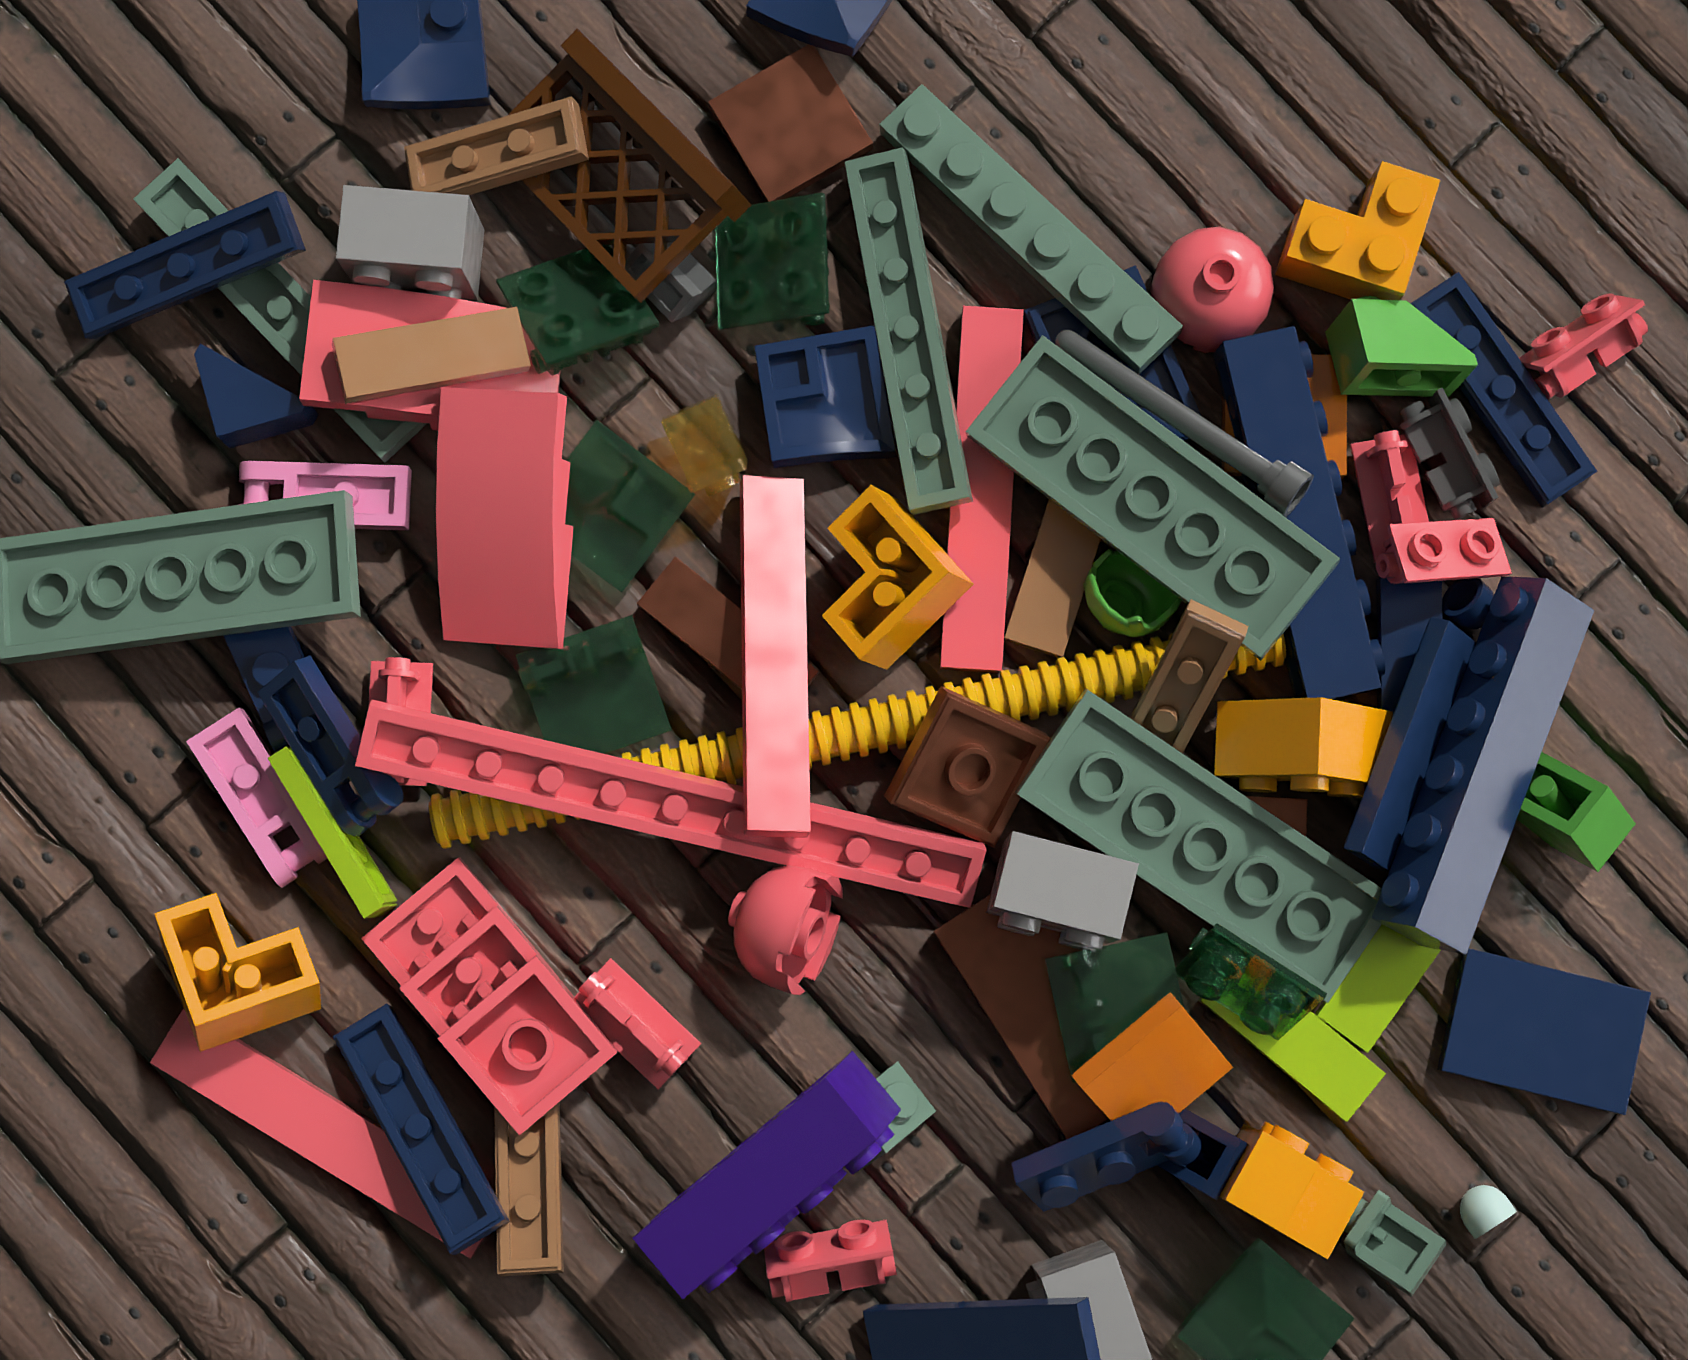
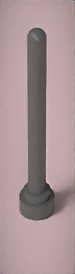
M1063 330L1056 336V346L1104 382L1259 484L1257 491L1265 496L1264 502L1284 517H1287L1297 507L1308 491L1314 475L1293 461L1287 465L1280 460L1271 463L1071 330Z

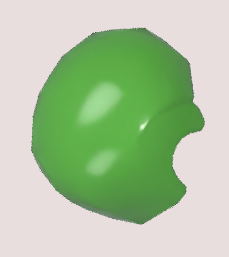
M1112 549L1105 551L1093 563L1083 584L1088 608L1099 623L1110 632L1130 637L1148 635L1163 627L1171 619L1182 602L1181 599L1121 553Z

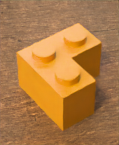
M1381 161L1367 182L1357 215L1304 199L1292 220L1275 275L1348 299L1375 296L1380 298V300H1400L1405 294L1440 179Z
M870 485L827 528L862 567L865 573L822 617L861 661L887 670L974 585L897 498L873 485Z
M1322 697L1218 701L1214 775L1238 779L1240 791L1277 792V781H1291L1290 790L1327 792L1328 796L1361 798L1391 722L1393 712Z
M217 893L154 913L160 943L200 1052L321 1009L320 982L299 927L237 948Z
M1265 1121L1260 1130L1243 1124L1237 1137L1248 1143V1146L1219 1197L1328 1259L1364 1194V1191L1348 1183L1354 1172L1322 1153L1319 1154L1316 1161L1307 1157L1304 1153L1309 1143L1276 1124L1274 1126Z

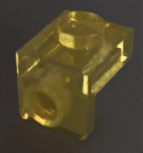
M718 393L661 419L664 430L686 475L685 483L690 493L704 488L707 496H711L727 490L741 481L738 473L747 468L748 459Z

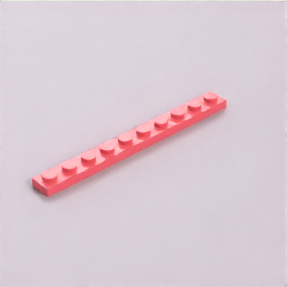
M372 699L369 704L355 764L357 767L781 865L810 868L838 878L971 908L987 851L982 842L811 802V832L807 838L744 836L743 786Z

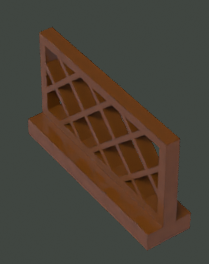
M577 28L560 45L567 55L508 115L554 102L555 95L574 77L583 87L580 113L589 160L573 164L578 165L576 193L552 194L549 191L550 171L537 175V178L533 176L522 181L641 303L727 216L735 222L751 204L734 184ZM595 100H596L604 109H602V110H594ZM618 122L621 125L619 150L592 151L593 123ZM633 138L643 148L632 149ZM656 160L659 163L658 189L630 190L631 162ZM619 162L617 191L589 192L591 164ZM671 176L682 187L671 188ZM696 200L705 210L687 229L668 230L670 201ZM657 202L656 230L627 232L629 203ZM616 204L615 232L591 234L587 230L588 205ZM564 206H575V217ZM668 242H673V243L667 248ZM655 243L654 262L635 280L625 270L627 244ZM603 245H614L613 256Z

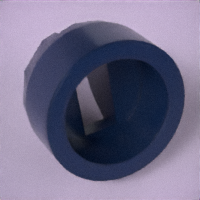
M1480 578L1459 579L1445 592L1442 598V611L1462 628H1482L1494 593Z

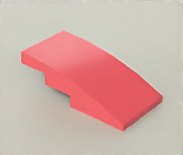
M313 280L299 400L303 406L365 411L367 417L372 419L430 423L431 429L438 431L441 387L345 404L332 348V339L506 309V307L385 287ZM518 310L531 364L529 371L443 387L559 393L565 321Z
M441 387L437 441L436 537L443 640L563 650L574 528L565 524L570 462L562 459L567 396L553 392Z
M460 857L361 938L401 985L399 989L439 1035L437 1039L519 1136L617 1053V1050L540 953Z

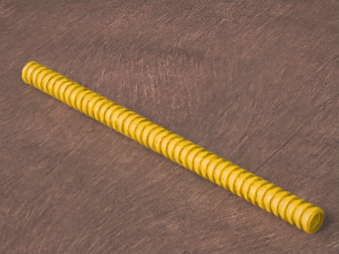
M1173 633L1168 636V641L1162 642L1157 636L1151 638L1149 645L1145 646L1140 641H1134L1131 643V649L1124 650L1122 645L1113 646L1112 653L1105 654L1103 649H1098L1093 652V657L1086 658L1084 653H1079L1075 655V661L1067 662L1065 657L1057 658L1056 665L1048 666L1047 662L1043 661L1037 664V669L1029 670L1028 666L1024 665L1019 667L1016 674L1011 675L1009 670L1006 669L1000 671V677L992 679L988 673L981 676L980 682L973 683L969 677L962 680L961 686L954 687L952 682H946L943 687L1020 721V717L1028 715L1031 721L1037 720L1039 713L1047 711L1049 716H1055L1058 714V708L1063 707L1069 712L1084 689L1089 690L1108 704L1113 703L1115 696L1122 695L1124 700L1133 698L1134 692H1143ZM1284 634L1281 635L1261 661L1240 646L1223 679L1228 676V671L1232 670L1236 675H1243L1246 673L1247 667L1250 666L1255 671L1265 669V664L1269 662L1274 667L1282 666L1286 658ZM933 686L925 687V694L916 695L914 690L906 691V698L897 699L895 694L887 695V702L878 704L877 699L873 698L868 700V706L860 708L858 703L854 702L849 704V710L840 712L838 706L831 707V714L821 716L819 710L813 711L811 713L812 718L808 719L809 769H812V762L821 760L822 765L826 766L831 764V758L840 756L842 762L849 761L850 754L859 752L861 758L869 756L870 749L878 748L880 754L886 753L888 746L897 744L898 749L906 748V742L914 739L938 691H935ZM743 727L736 728V735L726 736L725 731L717 732V739L708 741L706 735L698 737V743L689 745L685 739L679 741V747L670 749L666 743L660 745L659 752L651 753L649 748L641 749L640 756L632 757L630 752L622 753V758L717 781H726L736 785V779L743 777ZM457 789L451 790L450 797L443 798L439 793L432 794L431 801H429V814L433 833L437 843L443 849L451 848L452 841L458 839L463 845L471 843L472 836L478 835L480 840H487L490 838V832L498 831L500 836H506L509 834V828L517 827L519 832L527 831L528 824L536 823L538 828L546 827L547 820L554 818L558 824L565 823L566 816H568L470 792L462 794Z

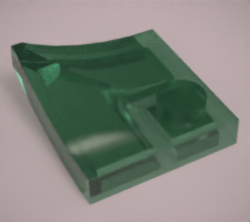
M595 419L564 459L570 462L565 524L574 527L571 555L620 592H623L693 499L695 493Z
M1257 1238L1214 1284L1174 1334L1205 1360H1323L1355 1318L1267 1244Z

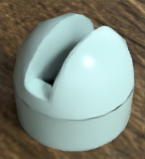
M1480 1185L1469 1189L1462 1197L1460 1204L1461 1218L1474 1239L1482 1236L1517 1212L1506 1195L1497 1188L1488 1185Z

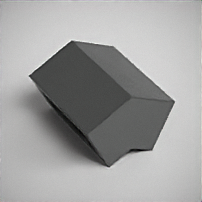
M668 242L667 248H668L673 242ZM655 243L639 244L627 258L625 270L635 280L654 262ZM690 253L647 297L672 323L690 315L717 290L716 280Z

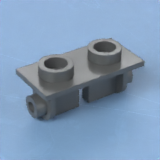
M1440 388L1428 400L1431 406L1430 409L1426 410L1422 401H1418L1399 411L1404 421L1399 427L1403 431L1418 463L1438 454L1441 455L1445 464L1426 472L1425 476L1443 513L1450 511L1453 519L1458 520L1477 510L1472 499L1478 498L1482 508H1485L1499 498L1494 488L1499 486L1500 482L1491 460L1485 453L1476 454L1466 434L1472 430V427L1462 404L1456 398L1449 401L1443 388Z

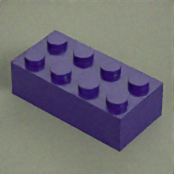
M851 1051L670 1202L633 1237V1240L682 1299L699 1285L707 1293H710L738 1269L737 1265L752 1252L756 1255L774 1241L785 1230V1226L800 1211L805 1215L834 1190L832 1187L847 1174L843 1169L844 1166L853 1175L882 1151L881 1147L895 1135L889 1128V1124L899 1114L901 1108L857 1055Z

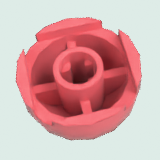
M1223 227L1202 228L1183 236L1170 246L1157 264L1150 293L1151 297L1183 325L1182 332L1177 337L1184 344L1194 346V350L1204 353L1215 352L1223 341L1253 335L1266 319L1274 294L1272 269L1260 246L1243 233Z
M793 865L776 867L756 879L747 892L740 891L736 895L729 911L728 922L731 927H734V946L738 958L753 978L770 987L793 995H801L805 992L799 985L803 977L816 980L831 952L841 916L830 912L831 895L843 899V888L838 877Z

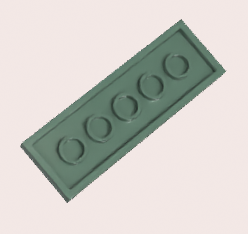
M1043 335L965 431L971 440L1187 605L1192 599L1249 626L1241 646L1260 661L1340 562L1338 556Z
M345 490L0 538V662L3 664L361 617L353 496Z
M1084 689L1015 791L1020 797L1108 856L1139 863L1136 875L1327 1003L1381 926V923L1372 919L1381 894V887L1087 689Z

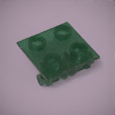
M823 192L753 204L735 222L727 216L715 228L718 329L724 330L800 318L802 325L815 326L825 323V314L830 312L828 291L829 268L827 262L829 258L826 232L827 214L825 194Z
M603 245V247L613 256V249L611 248V246ZM587 248L496 279V283L510 307H517L521 325L535 347L534 350L530 351V356L538 374L546 371L552 376L559 374L561 369L577 364V356H580L584 363L592 362L593 350H596L603 358L610 355V351L630 344H642L643 336L651 334L652 329L659 327V322L646 301L643 300L640 303Z
M632 615L564 638L563 650L534 648L516 654L520 667L518 669L526 693L528 692L544 740L606 754L672 731Z
M1218 923L1209 931L1203 927L1200 928L1189 946L1191 951L1172 971L1174 975L1186 982L1188 988L1194 994L1203 999L1220 1003L1240 1016L1242 1023L1250 1030L1258 1034L1270 1035L1277 1041L1322 1002L1327 995L1326 992Z
M1167 932L1102 946V950H1096L1095 952L1087 949L1045 959L1070 1076L1170 992L1184 1007ZM1071 1076L1072 1083H1075V1079Z

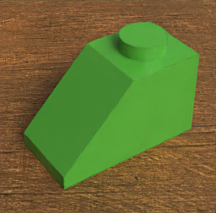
M1375 296L1351 299L1325 332L1341 395L1432 397L1438 389L1443 388L1447 397H1450L1478 366L1475 354L1408 301L1380 300V298Z
M1541 752L1517 820L1551 847L1596 872H1599L1636 824L1609 786Z

